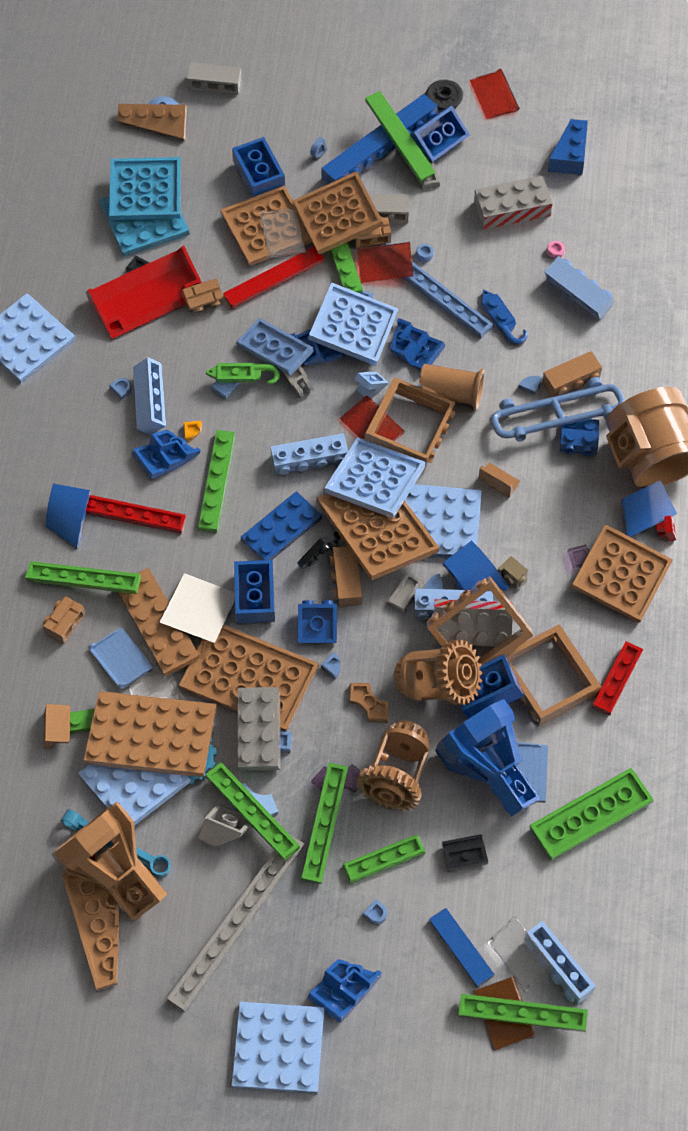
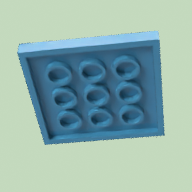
M181 157L110 159V220L181 218Z
M110 196L99 199V204L123 257L190 234L182 213L181 218L110 220Z

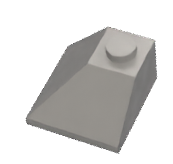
M218 803L204 818L198 839L208 845L217 847L241 837L251 825L238 811Z

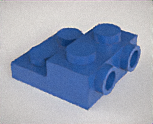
M587 419L561 426L560 452L567 454L579 453L586 456L597 455L599 443L598 419Z
M303 600L302 604H298V643H337V604H333L331 600H323L322 604H314L313 600Z

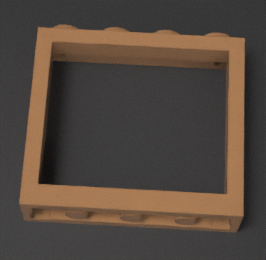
M394 377L365 434L364 440L424 461L426 468L428 462L432 463L435 457V448L439 449L441 445V435H445L449 428L448 421H452L456 411H453L455 402ZM396 394L444 414L425 454L377 434Z
M490 576L481 581L479 580L471 590L467 589L462 592L459 599L455 602L450 601L444 606V610L440 613L432 614V617L427 621L428 630L444 648V644L448 643V641L437 628L488 590H491L520 627V630L482 656L477 661L478 664L482 665L503 654L505 656L534 636L530 626Z
M560 624L524 642L506 655L524 694L523 697L519 698V701L523 706L526 705L530 718H533L539 726L597 696L601 690L600 683ZM554 639L586 688L542 711L510 661Z

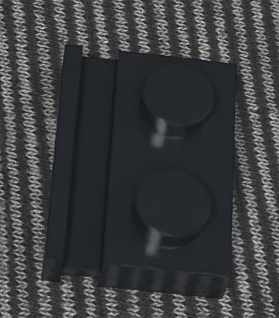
M482 834L442 841L448 872L488 864Z

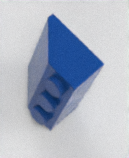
M453 106L442 110L410 133L419 149L430 162L435 161L470 136Z
M504 654L483 664L479 668V671L483 672V674L479 675L482 682L478 683L481 688L476 690L478 696H474V701H470V704L461 705V708L465 715L471 718L489 705L505 699L507 704L524 696L519 681Z

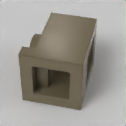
M512 556L498 568L506 583L513 585L515 588L522 587L528 580V569Z

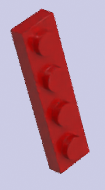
M625 641L592 708L609 716L611 715L643 653L642 648Z

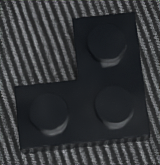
M336 531L319 538L297 564L301 568L306 566L312 567L318 562L319 559L317 557L320 554L323 555L328 550L332 551L333 547L339 545L338 541L341 539V536Z

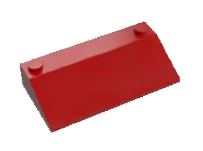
M183 245L168 255L94 289L90 288L85 294L108 335L113 339L186 305L181 291L200 284L202 281Z

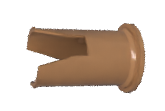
M424 364L419 383L423 385L422 389L453 402L469 404L474 410H478L483 392L485 369L472 372Z

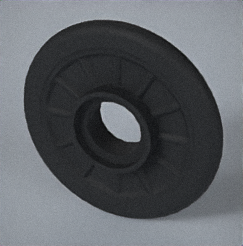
M442 79L429 85L426 96L438 106L437 109L444 110L450 106L455 108L462 102L463 90L456 82ZM446 92L449 96L442 97L440 94Z

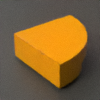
M202 421L183 422L185 440L190 441L196 438L201 432Z

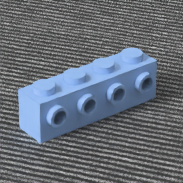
M558 256L544 271L546 279L600 320L614 305L613 295L606 289L602 290L595 280H589L582 270H576L572 267L573 265L569 260H563Z
M147 357L133 367L137 430L151 435L164 428L166 422L162 365L160 362Z
M344 433L271 446V458L275 475H285L294 471H306L316 467L323 468L333 464L340 465L348 452Z
M415 588L414 618L428 620L434 614V599L457 600L465 590ZM487 591L475 601H493V593Z
M543 921L526 932V948L531 953L534 952L537 955L539 964L544 969L547 968L552 974V980L556 985L562 986L565 990L564 994L570 1002L574 1001L578 1006L594 993L596 988L594 983Z

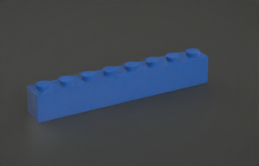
M422 94L397 112L396 115L410 134L437 115L438 106L426 95ZM380 125L321 168V179L330 184L356 171L359 175L366 168H370L374 162L382 159L389 151L396 149V146L382 125Z

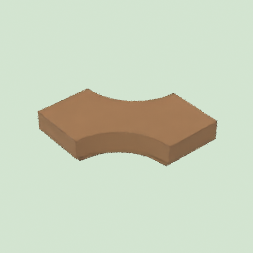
M350 683L349 703L360 706L366 712L368 722L388 723L389 702L378 699L372 693L370 683Z

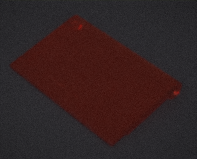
M502 69L470 79L486 119L519 111L520 107Z
M410 241L357 249L361 283L414 276Z
M366 395L340 417V420L359 438L365 439V434L379 406ZM386 414L377 434L394 441L399 436H402L405 430Z

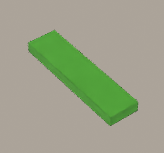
M418 834L343 863V868L350 884L422 856L426 854V851Z

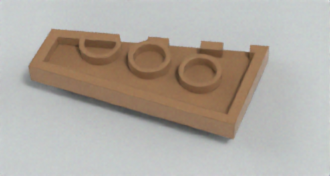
M118 104L117 121L185 140L187 106L177 104Z

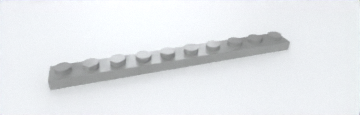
M291 836L300 845V849L286 861L275 851L272 853L167 998L171 1004L183 1012L188 1009L304 848V843Z

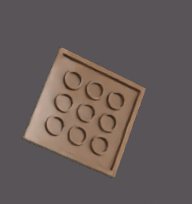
M357 171L293 200L319 255L384 225Z
M285 185L220 210L249 267L312 243Z
M605 524L571 587L640 624L673 559Z

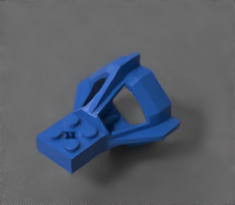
M505 699L489 705L463 722L456 729L447 733L437 744L435 752L447 770L479 780L485 785L489 784L492 792L502 802L505 811L512 817L530 807L540 797L518 767L522 758L520 757L512 726L515 721L514 713ZM493 740V744L489 745L481 752L479 751L480 748L484 747Z

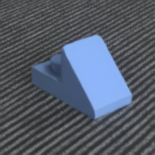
M377 372L358 373L355 377V380L359 382L357 391L367 400H371L389 383Z

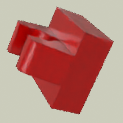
M672 515L664 516V522L656 524L658 536L667 537L669 542L677 540Z

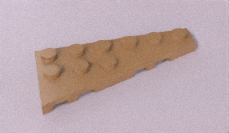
M63 874L62 878L96 990L100 991L117 985L120 904L101 885L69 874Z

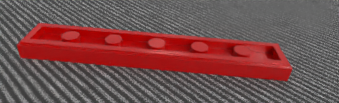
M315 246L224 292L223 297L231 308L234 309L323 263L324 258L321 254H318Z
M90 495L86 507V514L179 534H182L187 519L186 514Z

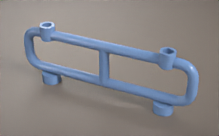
M593 377L587 381L588 389L518 406H515L512 399H504L499 404L501 410L496 411L492 415L491 424L495 433L501 438L515 437L516 441L521 442L526 439V434L604 416L606 419L616 406L625 401V398L617 386L612 384L603 385L600 378ZM608 391L613 392L618 400L617 405L611 406L606 404L601 409L568 417L564 416L559 405L562 402ZM552 405L558 418L528 427L516 426L511 431L502 430L498 419L504 416Z

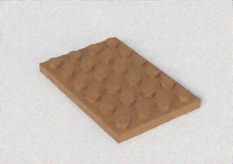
M327 493L316 497L317 504L371 580L380 578L439 552V546L405 500L395 517L391 518Z
M223 625L215 643L202 639L197 649L200 659L189 664L179 684V689L238 712V688L278 687L280 690V730L288 731L319 668V663Z
M99 691L84 756V764L204 777L217 706L211 703Z

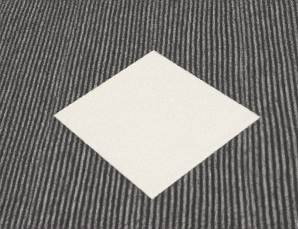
M184 573L160 623L215 643L235 601V592Z

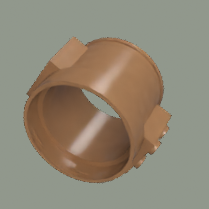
M660 387L644 391L623 401L608 414L606 425L609 433L606 435L618 467L629 468L637 487L645 488L660 480L663 486L688 476V406L679 389Z

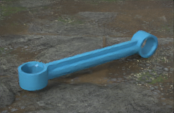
M70 809L66 810L60 820L65 826L75 831L81 830L89 823L81 815ZM112 840L105 844L111 848L114 846ZM136 847L138 860L150 868L154 877L162 879L170 874L171 864L166 856L158 855L154 857ZM158 861H164L168 864L165 872L158 873L153 869V865Z

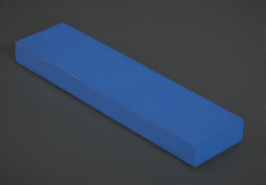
M447 908L429 918L431 925L477 988L494 977L495 974Z

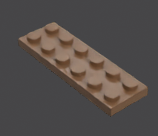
M146 568L137 573L141 575L137 594L118 592L166 677L199 660L200 656L186 632L160 623L169 602L150 569Z

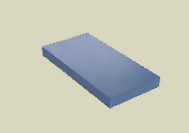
M258 318L236 341L238 347L275 366L289 376L314 351L312 346L261 318Z

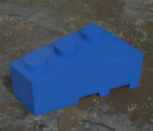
M570 119L549 159L548 172L583 174L588 120Z

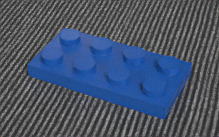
M296 491L241 536V541L261 560H273L322 519V514Z

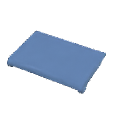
M122 627L97 643L90 644L88 647L120 689L127 687L154 669Z
M517 742L520 757L522 758L518 767L540 797L538 801L546 802L548 745Z

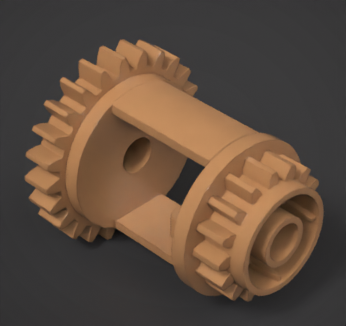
M462 639L452 640L445 643L444 648L413 651L405 657H401V661L397 662L394 669V682L401 694L415 701L446 699V701H450V704H470V701H474V696H478L476 690L481 689L478 683L482 682L479 678V675L483 674V672L479 671L482 664H478L477 661L480 657L475 656L476 649L472 650V644H468L467 641H462ZM434 663L436 664V670H435V672H434V667H433V664H434ZM435 673H436V681H437V683H438V688H434V684H435Z
M402 720L392 723V726L389 725V728L383 732L371 766L360 771L356 782L358 784L357 788L361 789L360 793L365 794V798H371L370 802L376 801L378 806L384 805L386 809L391 807L394 811L396 808L400 811H403V809L409 811L410 808L415 809V806H418L422 796V789L418 788V782L430 752V739L427 738L428 734L420 725ZM383 749L400 759L419 761L413 778L400 769L378 765L379 760L386 762L389 754L384 753Z

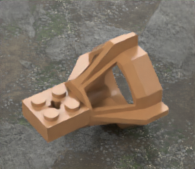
M118 802L106 808L51 854L66 874L99 884L105 890H108L133 921L158 904L167 895L142 862L138 860L134 821ZM112 840L114 846L112 848L109 847L100 854L95 862L89 858Z

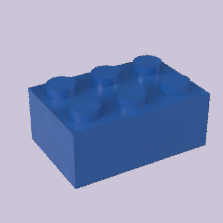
M264 137L232 148L233 162L252 197L285 185V174Z
M273 560L234 561L236 624L275 622Z

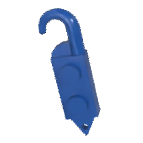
M483 289L481 305L499 331L512 344L524 343L528 337L527 331L523 330L522 338H515L511 331L516 326V319L497 293L493 294Z

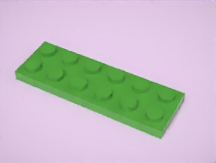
M631 767L530 824L529 828L552 861L652 804L654 799Z

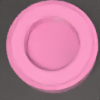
M559 241L550 242L547 246L548 256L556 259L558 256L560 258L563 257L565 252L564 244Z

